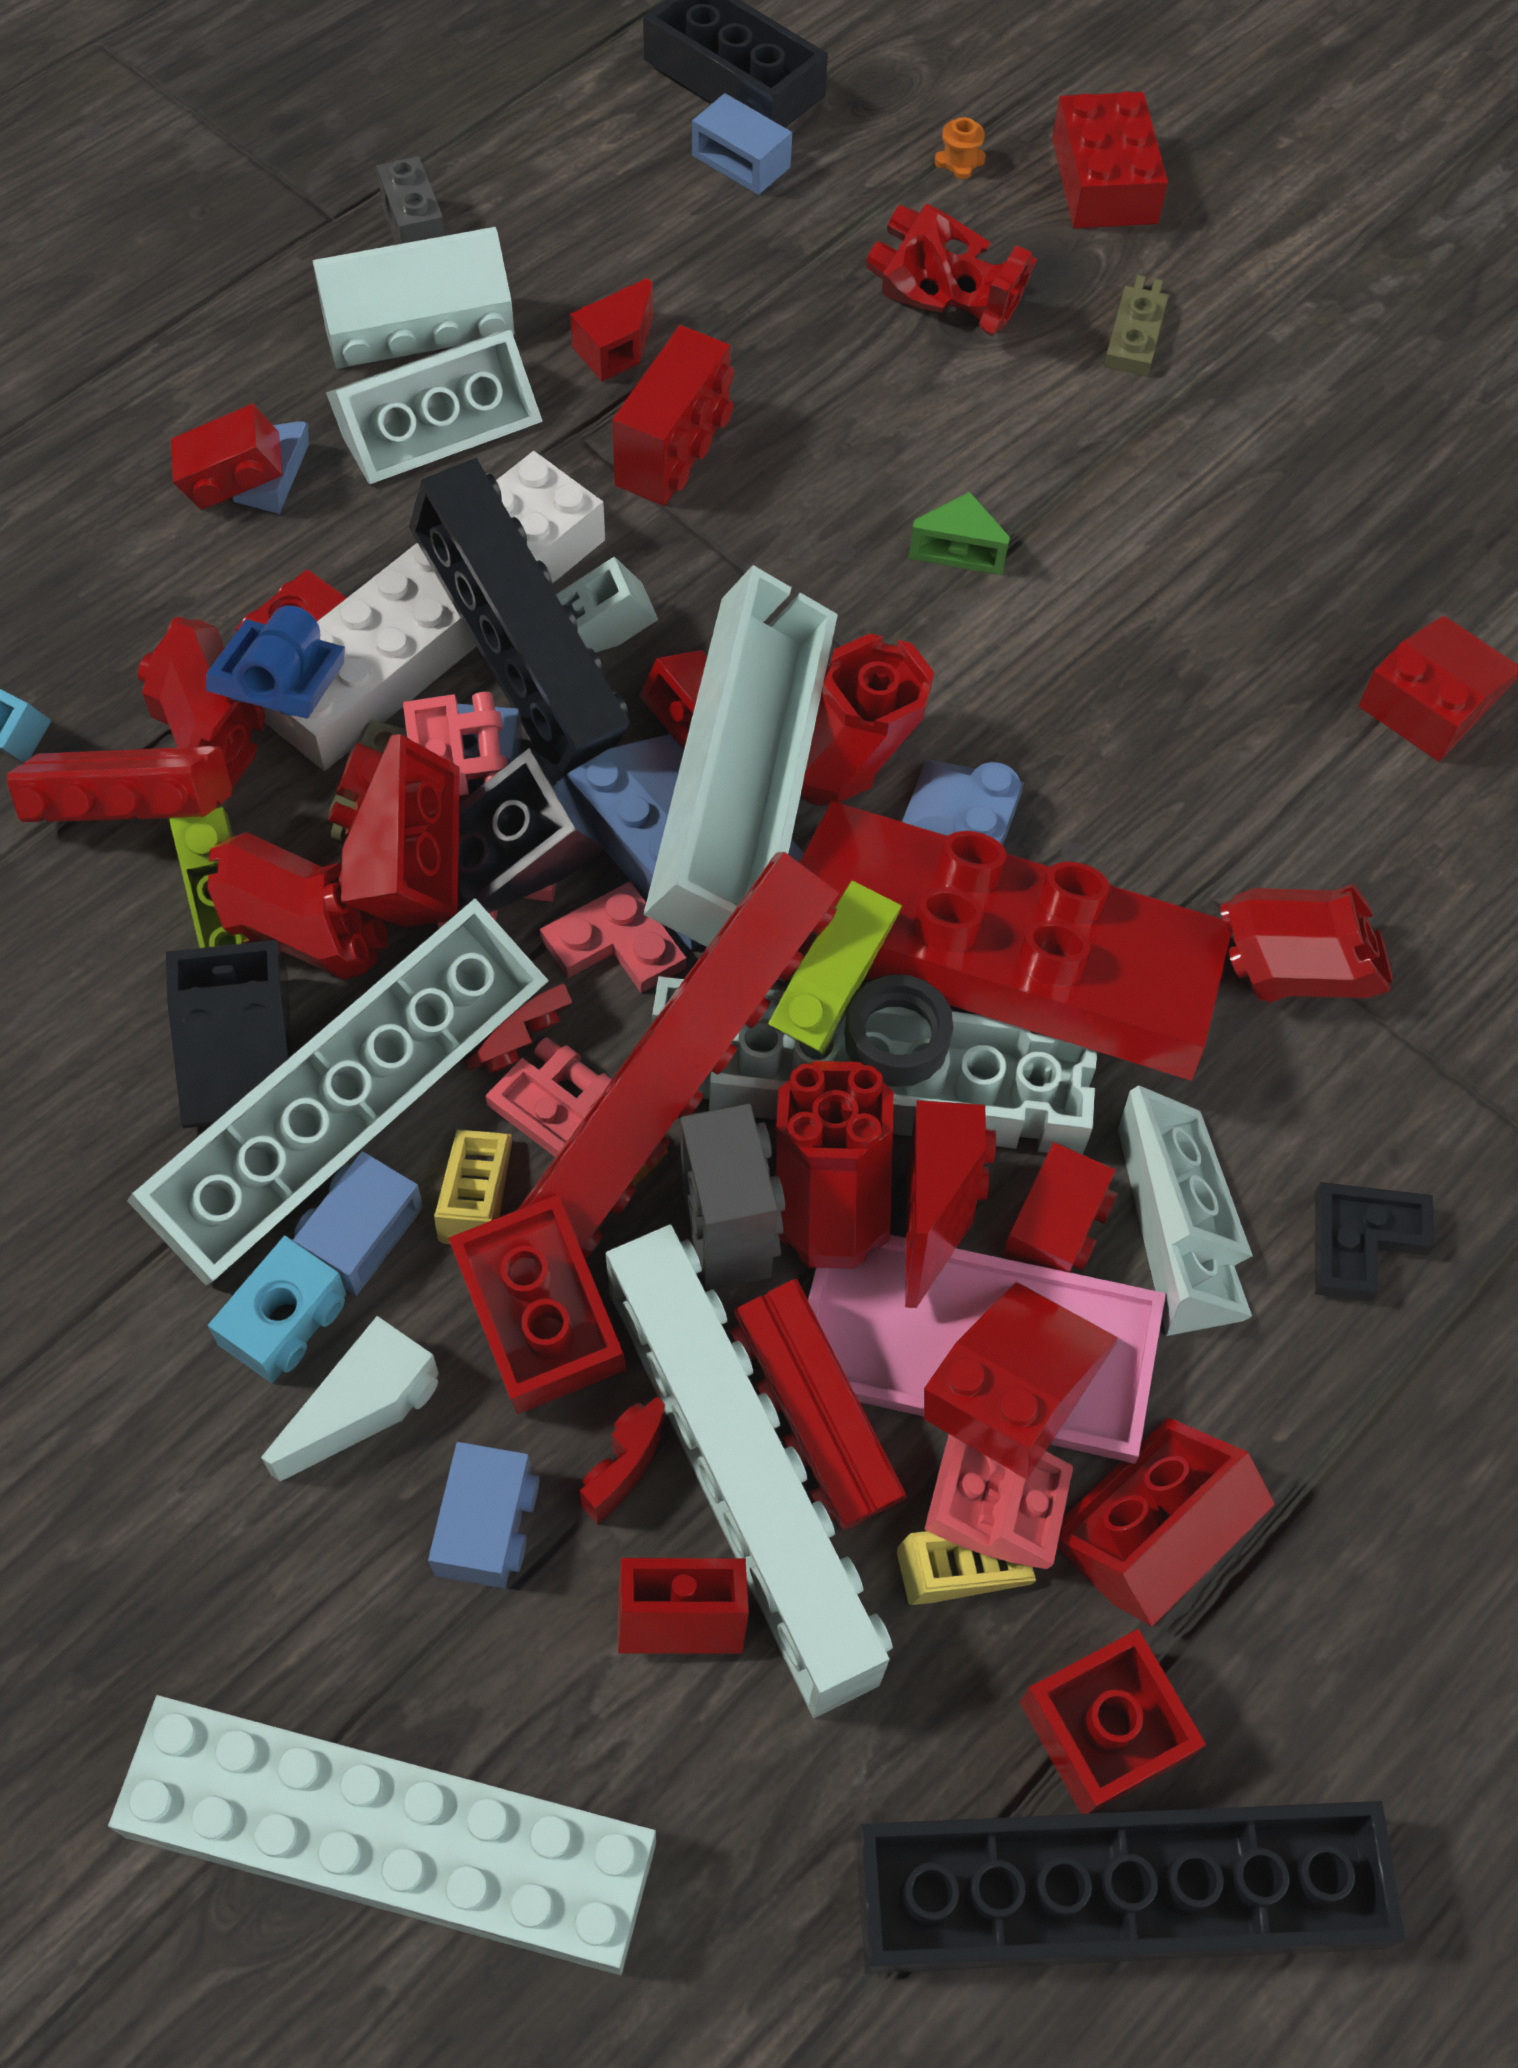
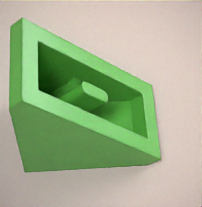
M968 492L914 520L908 559L1002 576L1010 536L977 499Z

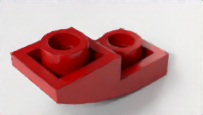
M565 984L558 985L531 999L514 1011L485 1037L466 1061L469 1071L486 1065L491 1074L518 1063L520 1059L517 1053L532 1043L525 1026L528 1027L530 1034H534L560 1022L558 1013L572 1004Z
M658 1396L645 1407L641 1403L633 1405L618 1418L614 1424L616 1430L612 1433L613 1452L618 1459L615 1462L610 1458L601 1461L583 1479L585 1486L580 1490L582 1508L597 1525L630 1493L653 1458L666 1424L665 1403Z

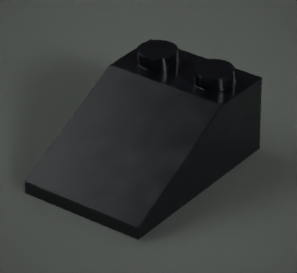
M530 748L459 803L458 912L473 899H476L488 913H491L567 878L606 848L561 768Z

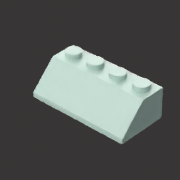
M496 227L312 260L325 329L336 369L460 346L510 329L512 334L515 335L512 301Z
M511 329L494 333L326 392L343 439L369 484L543 422Z

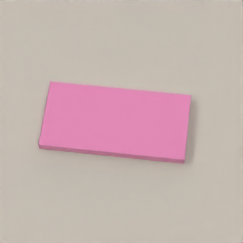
M890 1235V1240L880 1249L876 1245L866 1253V1260L855 1269L816 1268L808 1302L858 1401L865 1404L924 1416V1387L954 1344L1016 1281L1118 1337L1116 1345L1050 1445L1136 1464L1140 1452L1166 1293L955 1249L918 1307L907 1308L905 1307L906 1238Z

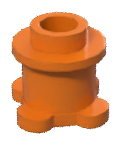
M960 117L946 123L942 130L945 148L944 151L936 153L935 165L938 168H946L953 172L958 179L970 178L972 170L985 163L986 154L983 150L979 149L985 138L982 126L967 117Z

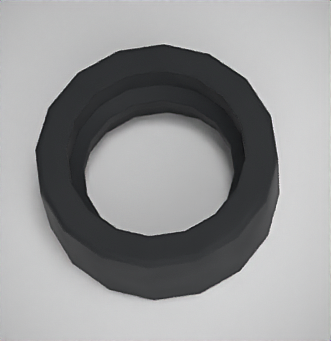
M907 974L882 976L867 982L853 996L845 1022L846 1052L852 1062H861L863 1065L873 1066L882 1074L883 1082L887 1086H913L929 1079L944 1064L954 1029L952 1010L943 994L925 980ZM886 1007H903L917 1012L927 1020L931 1027L932 1036L925 1049L913 1054L895 1055L880 1050L869 1041L865 1028L868 1017L873 1012Z

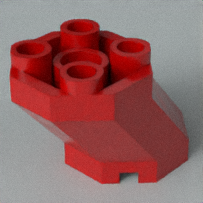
M181 616L175 617L169 624L164 638L153 652L146 654L140 662L137 676L139 681L144 683L142 691L151 718L169 726L177 748L219 746L223 751L233 788L255 758L258 745L250 742L253 728L262 732L266 719L263 707L248 702L234 701L226 696L206 691V673L225 649L216 626L202 620H188Z
M869 633L834 649L830 666L825 673L801 790V796H805L809 803L819 806L827 805L831 801L841 803L872 788L877 771L922 721L933 683L934 671L913 643L898 640L897 646L883 643L884 636Z
M250 833L229 837L210 848L209 862L219 860L218 872L208 875V891L223 929L232 936L242 933L247 937L241 943L278 940L281 951L343 980L363 975L378 962V950L384 949L388 945L387 929L380 918L341 902L339 875L342 870V862L321 867Z
M1354 883L1336 890L1253 888L1236 894L1232 900L1221 904L1220 909L1224 923L1229 932L1233 933L1236 946L1229 949L1232 965L1239 978L1249 976L1252 989L1259 1001L1266 1000L1270 1003L1288 996L1371 998L1390 991L1388 983L1392 982L1393 976L1385 943L1380 931H1373L1367 919L1373 916L1367 900Z
M813 1061L811 1064H801L791 1072L790 1080L778 1088L776 1176L778 1175L780 1178L785 1199V1211H780L783 1234H778V1237L784 1245L787 1246L788 1242L798 1251V1258L808 1267L855 1269L866 1260V1253L876 1245L880 1249L890 1240L894 1091L883 1082L882 1074L873 1066L863 1065L861 1062Z

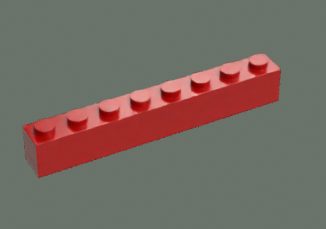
M786 852L775 853L518 1210L559 1194L586 1260L602 1238L603 1233L597 1230L607 1214L610 1211L616 1215L619 1214L632 1198L636 1186L631 1181L643 1164L652 1168L667 1149L670 1140L664 1135L677 1117L681 1119L683 1116L691 1115L699 1105L704 1094L698 1088L708 1074L712 1071L719 1075L728 1065L737 1050L732 1041L744 1025L750 1029L753 1028L762 1018L771 1002L765 998L770 988L777 979L783 983L786 982L798 968L804 957L798 951L810 933L819 936L829 925L837 912V909L831 904L839 892Z

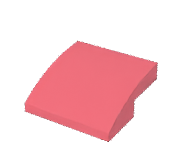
M949 1434L924 1530L986 1556L1020 1565L1048 1569L1054 1564L1073 1465L1046 1451L1026 1480Z

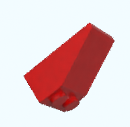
M1443 615L1402 641L1374 670L1358 707L1440 762L1518 679V664Z
M402 734L390 736L342 848V870L339 875L341 902L403 928L449 921L458 913L460 767Z
M916 1101L906 1171L905 1307L907 1308L918 1307L973 1224L977 1200H987L989 1167H983V1164L994 1162L996 1130L986 1128L985 1105Z
M559 1194L448 1237L517 1415L626 1370L623 1351Z
M1016 1281L954 1344L924 1387V1420L1027 1480L1116 1345L1118 1337Z

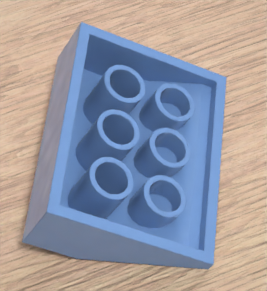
M671 734L610 748L566 774L567 781L606 846L604 851L646 899L648 898L684 753L683 748ZM791 839L788 855L800 862L804 852ZM673 930L690 951L702 945Z

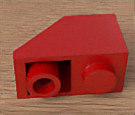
M648 278L570 314L572 348L601 382L640 364L653 320V283Z

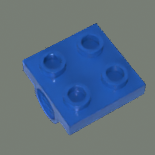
M283 606L273 613L266 625L247 619L244 621L206 673V691L226 696L234 701L248 702L273 709L284 715L308 719L343 666L345 646L320 640L319 625L315 618L306 610L296 606Z

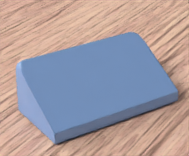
M304 421L273 425L280 434L283 476L234 496L233 502L280 514L309 446L308 423Z

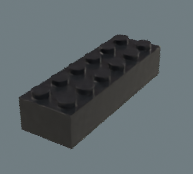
M474 458L422 479L409 529L512 708L519 709L520 722L539 755L561 768L566 777V774L604 751L617 747L630 724L627 706L617 692L611 691L604 679L602 663L596 652L592 648H587L577 632L578 625L572 610L568 605L560 603L552 589V579L547 567L542 561H536L527 546V536L521 522L516 517L509 515L502 502L501 490L494 476L490 473L486 474L478 459Z

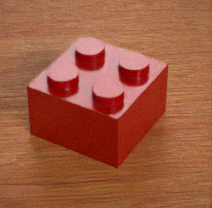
M1139 1629L1030 1686L1019 1702L1081 1814L1095 1813L1190 1760L1206 1746L1205 1741Z

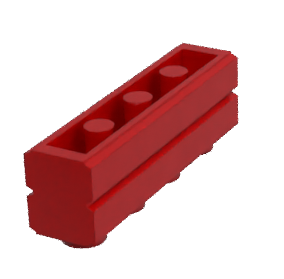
M219 746L40 753L25 761L24 765H19L8 772L6 780L17 817L22 823L42 822L44 819L47 822L133 819L135 816L138 819L205 817L216 809L217 805H221L232 796L231 781L223 751Z
M791 1280L769 1291L766 1295L759 1296L736 1308L733 1312L740 1326L730 1330L735 1341L739 1340L742 1343L750 1360L755 1357L757 1358L766 1376L765 1379L756 1383L761 1394L766 1393L776 1413L783 1411L793 1431L783 1436L787 1448L790 1446L794 1447L803 1466L810 1465L820 1486L809 1492L814 1502L821 1501L831 1521L836 1519L840 1528L845 1531L907 1499L906 1493L798 1280Z

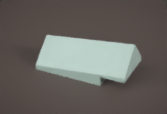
M1142 1086L1135 1087L1129 1092L1118 1132L1155 1291L1166 1293L1162 1313L1165 1334L1169 1336L1242 1322L1252 1317L1235 1265L1253 1255L1201 1111Z

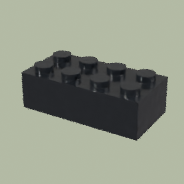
M665 0L643 16L644 60L711 103H714L726 93L786 128L825 97L828 53L741 0Z

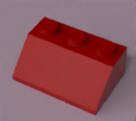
M1168 1417L1141 1443L1136 1464L1125 1461L1120 1462L1063 1517L1057 1548L1114 1606L1152 1627L1253 1528L1275 1503L1247 1451Z

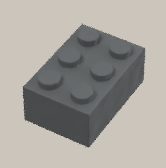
M751 1104L681 1117V1192L694 1248L702 1268L700 1273L705 1291L771 1278L773 1257L781 1256L778 1234H783L780 1211H785L784 1193L779 1176L770 1177L767 1158L772 1157L768 1130L765 1123L755 1124Z

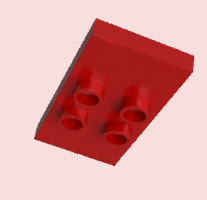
M831 801L799 863L839 892L831 904L836 907L852 880L902 905L895 922L864 979L872 981L885 975L907 974L930 983L943 994L950 1006L1180 1078L1193 1080L1205 1048L1231 936L1223 919L1112 886L1100 871L1086 864L1060 862L1049 867L1006 854V850L1000 842L980 832L958 831L947 836ZM813 933L809 934L798 950L804 957L817 938Z

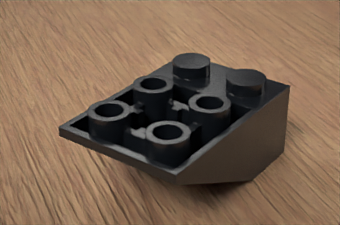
M278 940L166 952L167 1003L183 1129L210 1126L292 1056L288 971Z

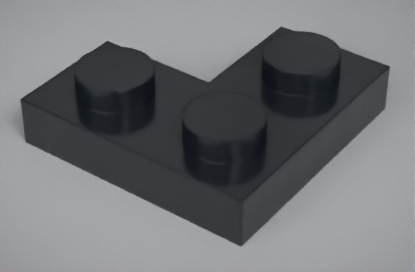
M1320 1182L1315 1190L1316 1295L1372 1301L1378 1294V1250L1428 1255L1434 1248L1433 1195Z

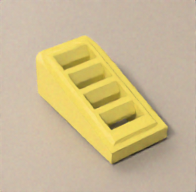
M456 1130L434 1216L437 1237L441 1243L450 1244L448 1237L500 1217L512 1145L511 1134ZM466 1154L492 1156L494 1157V1160H470L465 1159ZM462 1175L487 1177L489 1180L462 1178ZM458 1196L484 1199V1201L458 1199Z
M928 1531L910 1533L897 1548L898 1561L909 1605L935 1603L1031 1585L1036 1581L1033 1567L1007 1562L1008 1570L1000 1571L997 1558L979 1553L984 1573L977 1574L972 1550L947 1541ZM949 1551L954 1552L959 1576H952L947 1556Z

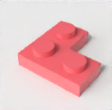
M631 881L540 929L541 941L567 978L614 954L638 990L643 993L657 985L658 976L670 978L686 969V957L663 925L643 915L646 902Z

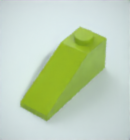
M853 880L836 905L837 912L825 930L817 936L794 973L768 1023L774 1030L822 1055L828 1049L849 1009L853 996L858 992L902 908V905Z

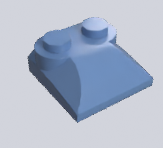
M926 759L902 822L947 836L958 831L980 832L996 839L1003 846L1024 783L1020 782L1017 773L1012 768L1002 763H985L975 769Z

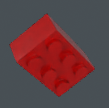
M1124 91L1121 93H1082L1059 96L1052 141L1073 229L1158 224L1168 181L1144 92Z
M679 325L612 419L614 479L616 487L662 506L667 504L675 490L681 491L689 478L690 468L697 458L703 459L706 456L711 445L712 436L718 427L724 428L727 425L733 411V401L729 400V388L734 377V368L730 366V344Z

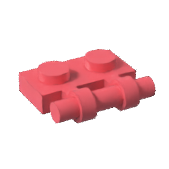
M479 692L472 695L474 712L459 714L455 694L403 702L407 738L460 767L459 802H462L470 795L468 780L480 778L486 783L508 765L507 757L501 755L498 732L503 729L501 713L495 710L493 694L491 692ZM476 734L478 736L480 757L465 759L462 735Z
M546 1037L537 1045L534 1054L544 1061L545 1064L538 1070L524 1058H521L486 1095L487 1106L556 1157L612 1078L606 1073L596 1074L580 1062L581 1055L568 1045L560 1047ZM568 1079L583 1092L576 1098L558 1085V1083Z

